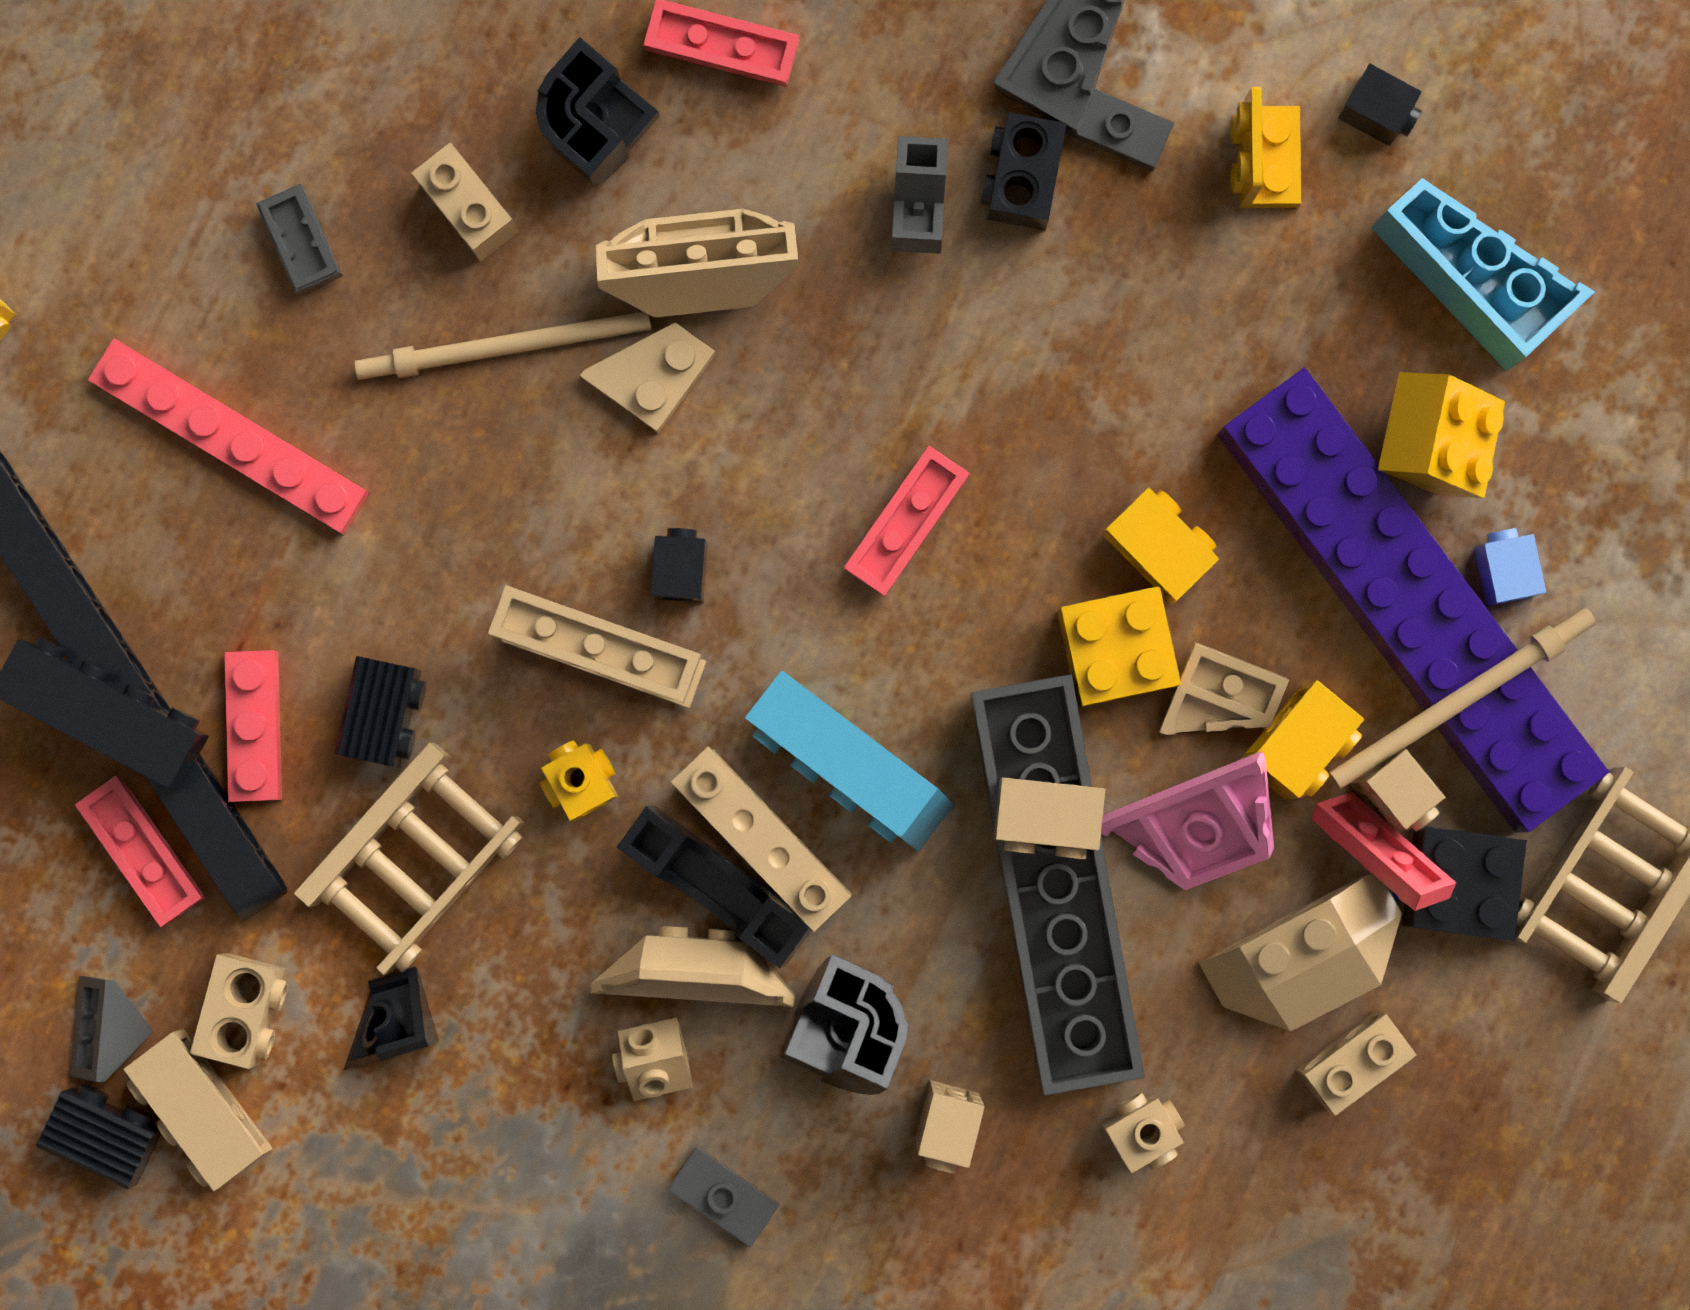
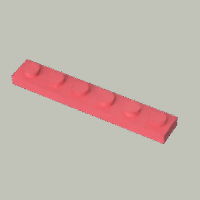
M113 338L88 378V381L343 535L369 495L367 490Z

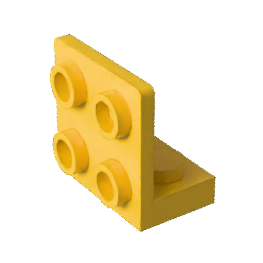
M1251 87L1244 101L1238 102L1237 114H1232L1230 120L1231 144H1239L1237 163H1232L1231 192L1239 193V208H1299L1301 205L1300 106H1262V88Z

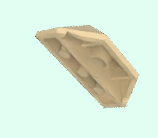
M746 209L645 219L620 232L611 241L605 240L595 245L598 288L654 318L754 307L799 267L794 223L787 221L778 222L767 215Z
M1368 872L1199 961V964L1224 1008L1292 1032L1382 984L1402 912L1389 888L1375 875Z
M658 925V934H648L591 983V993L787 1007H793L795 1002V993L763 956L742 940H738V936L728 929H708V938L688 937V927Z

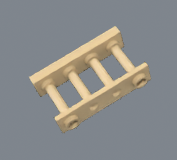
M505 585L488 632L489 635L502 639L504 643L688 708L691 707L707 662L700 659L701 654L507 585Z
M428 743L294 893L308 907L318 906L322 901L327 906L333 903L383 948L388 955L377 967L383 975L393 972L395 968L400 972H404L422 952V949L417 944L496 855L505 859L523 839V836L518 833L525 824L523 820L518 816H512L503 826L447 776L449 770L444 765L451 756L436 743ZM423 788L428 793L434 790L489 840L488 844L471 863L467 862L413 813L415 807L410 803ZM389 826L394 830L402 829L456 878L437 901L380 851L382 845L377 840ZM355 864L361 868L366 865L422 915L420 920L403 939L346 889L348 883L343 878Z
M708 746L671 781L813 932L851 897L852 893L714 749L712 750Z
M1627 767L1612 768L1610 773L1591 786L1588 795L1593 798L1530 899L1523 897L1520 900L1515 941L1527 943L1534 932L1595 971L1594 977L1598 979L1592 991L1608 1001L1622 1004L1690 895V825L1687 827L1682 826L1626 790L1624 787L1634 773ZM1613 805L1674 844L1673 850L1678 853L1668 869L1662 867L1660 870L1598 831ZM1586 848L1648 886L1647 892L1651 896L1641 911L1636 909L1631 912L1571 873ZM1559 890L1621 929L1620 934L1624 936V939L1614 954L1608 952L1605 955L1544 915Z

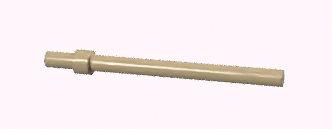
M637 312L415 350L414 346L393 349V354L355 360V370L358 380L397 374L398 378L419 375V370L650 331L652 329L649 314Z
M1585 607L1554 628L1547 625L1530 636L1531 642L1328 772L1331 780L1339 790L1540 660L1544 659L1548 662L1566 650L1565 644L1597 624L1593 614Z

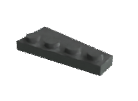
M1047 0L993 82L995 90L1048 120L1067 123L1066 130L1078 137L1125 0Z

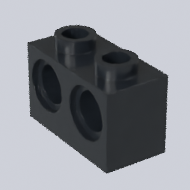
M1008 112L1005 127L995 126L990 156L999 157L996 176L986 174L981 204L990 205L988 220L1046 230L1067 123ZM1029 137L1038 143L1040 151L1034 156L1024 157L1015 151L1013 143L1019 138ZM1021 185L1029 191L1031 200L1024 205H1014L1005 198L1004 191L1009 186Z

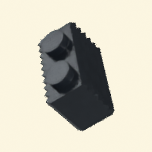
M356 656L334 754L400 768L402 758L409 760L415 742V730L408 729L412 709L420 711L426 692V681L419 680L421 670Z
M81 1084L79 1089L73 1087L63 1090L58 1096V1101L54 1105V1109L45 1124L36 1147L127 1190L138 1185L161 1136L158 1127L152 1124L154 1116L130 1105H126L124 1110L118 1109L116 1106L106 1102L109 1097L108 1094L86 1084Z

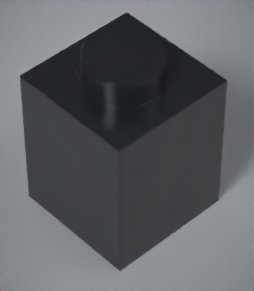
M1369 63L1338 119L1390 146L1399 133L1408 137L1422 112V110L1415 107L1422 91Z
M668 528L667 536H655L651 596L654 600L704 603L708 543L706 539L697 538V530Z

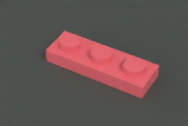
M655 0L643 46L645 51L787 87L800 38L797 34L666 0Z
M929 445L844 566V570L885 597L963 486L970 473Z
M278 651L225 652L228 802L282 800Z
M115 775L75 804L160 928L166 927L206 898L121 776Z
M1353 792L1316 804L1311 819L1333 841L1339 843L1367 871L1375 875L1403 903L1407 904L1414 911L1451 897L1456 882Z

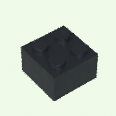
M1427 826L1414 831L1412 845L1452 878L1456 885L1451 897L1447 900L1416 911L1405 904L1402 926L1515 941L1527 840Z

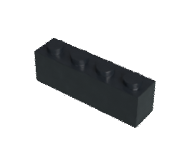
M38 637L35 644L20 639L17 640L0 671V700L169 789L182 788L209 735L196 729L200 720L172 707L169 714L152 706L155 699L153 695L131 684H127L123 691L107 682L111 675L109 672L85 660L82 661L80 667L63 659L66 650L42 637Z

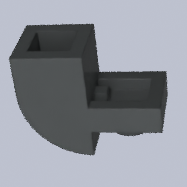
M898 136L891 251L941 254L948 139Z

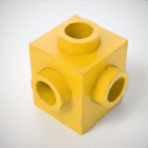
M575 740L550 752L548 756L552 762L541 767L546 776V779L540 782L543 792L553 808L562 805L570 821H577L618 798L609 780L616 773L602 748L594 752L591 745L585 743L578 747ZM581 769L585 779L581 786L575 787L572 784L571 777L576 770Z

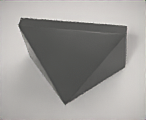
M79 976L70 1076L94 1082H105L154 1032L115 980Z

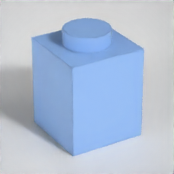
M1516 528L1487 534L1488 543L1474 548L1486 607L1532 598L1547 593L1534 534L1518 537Z

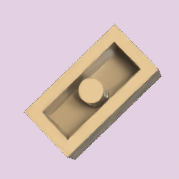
M1002 777L999 781L994 839L1005 841L1004 851L1035 854V845L1042 844L1056 846L1055 856L1086 859L1087 849L1099 850L1106 788Z

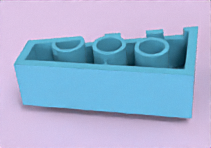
M1422 178L1372 225L1371 229L1507 372L1526 358L1595 291L1581 282L1576 285L1558 273L1559 268L1543 257L1538 260L1514 244L1516 239L1501 229L1497 232L1476 219V213Z
M782 670L745 717V719L757 727L756 731L752 734L753 738L774 754L777 753L780 747H783L796 757L790 764L792 768L813 784L819 776L831 784L834 788L829 793V796L851 813L859 806L870 814L873 818L868 823V826L891 844L898 836L919 852L955 805L936 786Z

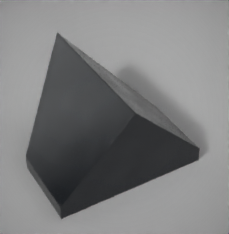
M417 967L368 981L370 993L344 1070L415 1051L439 1041Z

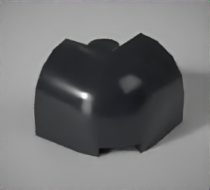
M581 37L576 40L547 73L537 90L536 116L543 137L558 155L595 185L608 179L629 158L628 152L660 117L658 110L621 80L618 69Z
M830 955L818 967L794 1014L797 1017L781 1058L823 1076L822 1082L843 1090L866 1095L880 1094L887 1090L906 1043L909 1023L905 1021L902 1004L892 991L894 986L870 971L835 955Z

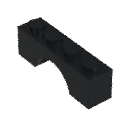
M646 806L617 846L619 850L654 876L678 888L712 912L740 940L779 969L789 963L812 931L784 900L657 806Z

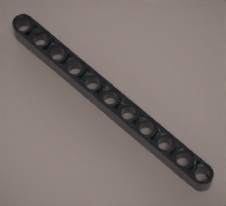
M0 451V556L59 646L66 650L65 655L72 664L80 667L82 661L85 660L106 670L111 674L107 680L108 683L123 691L127 684L146 691L155 697L152 706L169 714L171 708L18 475ZM199 754L181 789H169L146 777L229 905L242 920L246 921L288 892L287 886L233 802H228L227 793L201 754Z

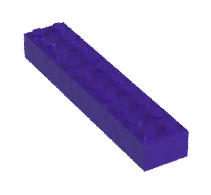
M1305 367L1227 423L1217 433V436L1424 711L1518 651L1387 475L1378 470V463ZM1531 667L1436 727L1515 833L1532 831L1610 773Z

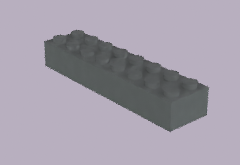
M1072 674L971 692L969 696L993 830L995 829L999 781L1002 777L1092 787ZM1100 838L1099 850L1087 849L1086 859L1055 856L1056 846L1042 844L1035 845V854L1004 851L1005 841L995 840L1040 1091L1045 1096L1145 1078L1102 838Z

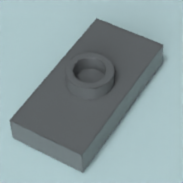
M1095 89L1079 136L1077 137L1067 130L1065 134L1154 171L1174 122Z
M298 184L256 203L293 290L298 296L343 276L302 184Z
M699 1146L695 1148L668 1187L669 1191L749 1247L752 1246L780 1204Z

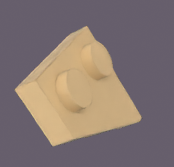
M673 323L588 367L581 373L580 377L659 434L715 357L716 352L677 323Z
M1194 642L1180 676L1181 685L1175 688L1159 732L1165 735H1174L1179 732L1203 730L1210 732L1227 730L1228 728L1270 727L1289 679Z

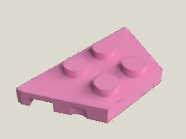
M1262 751L1106 813L1103 815L1101 833L1108 837L1112 831L1136 848L1133 853L1134 856L1149 866L1159 868L1166 878L1184 890L1267 860L1273 852L1274 841L1266 758Z

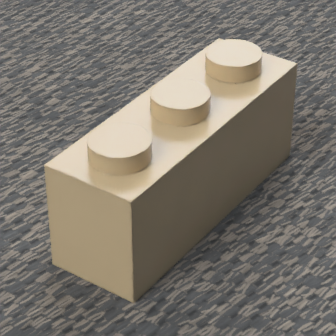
M185 1029L170 1033L123 1070L130 1078L127 1081V1086L135 1099L144 1106L149 1104L160 1118L157 1122V1127L163 1137L172 1146L179 1144L190 1159L187 1162V1167L194 1179L203 1187L209 1185L213 1191H216L244 1172L273 1148L205 1057L190 1054L193 1040Z
M929 1080L915 1136L918 1155L924 1156L926 1166L949 1173H956L957 1165L970 1167L985 1108L978 1092Z

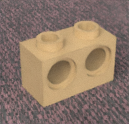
M451 142L411 172L420 187L480 262L519 232L512 218Z
M1407 749L1399 751L1349 783L1361 799L1395 830L1408 831L1413 828L1414 831H1418L1439 814L1435 806L1446 798Z
M231 953L216 955L190 1054L247 1069L258 1066L261 1059L267 1060L275 1039V1030L269 1029L274 1009L281 1010L288 991V981L282 980L285 968ZM246 973L254 975L260 983V993L254 1001L245 999L239 991V981ZM232 1022L242 1025L247 1033L246 1044L241 1050L232 1048L226 1040V1029Z
M1375 1010L1298 1067L1296 1071L1323 1108L1336 1116L1417 1056V1054L1388 1015Z

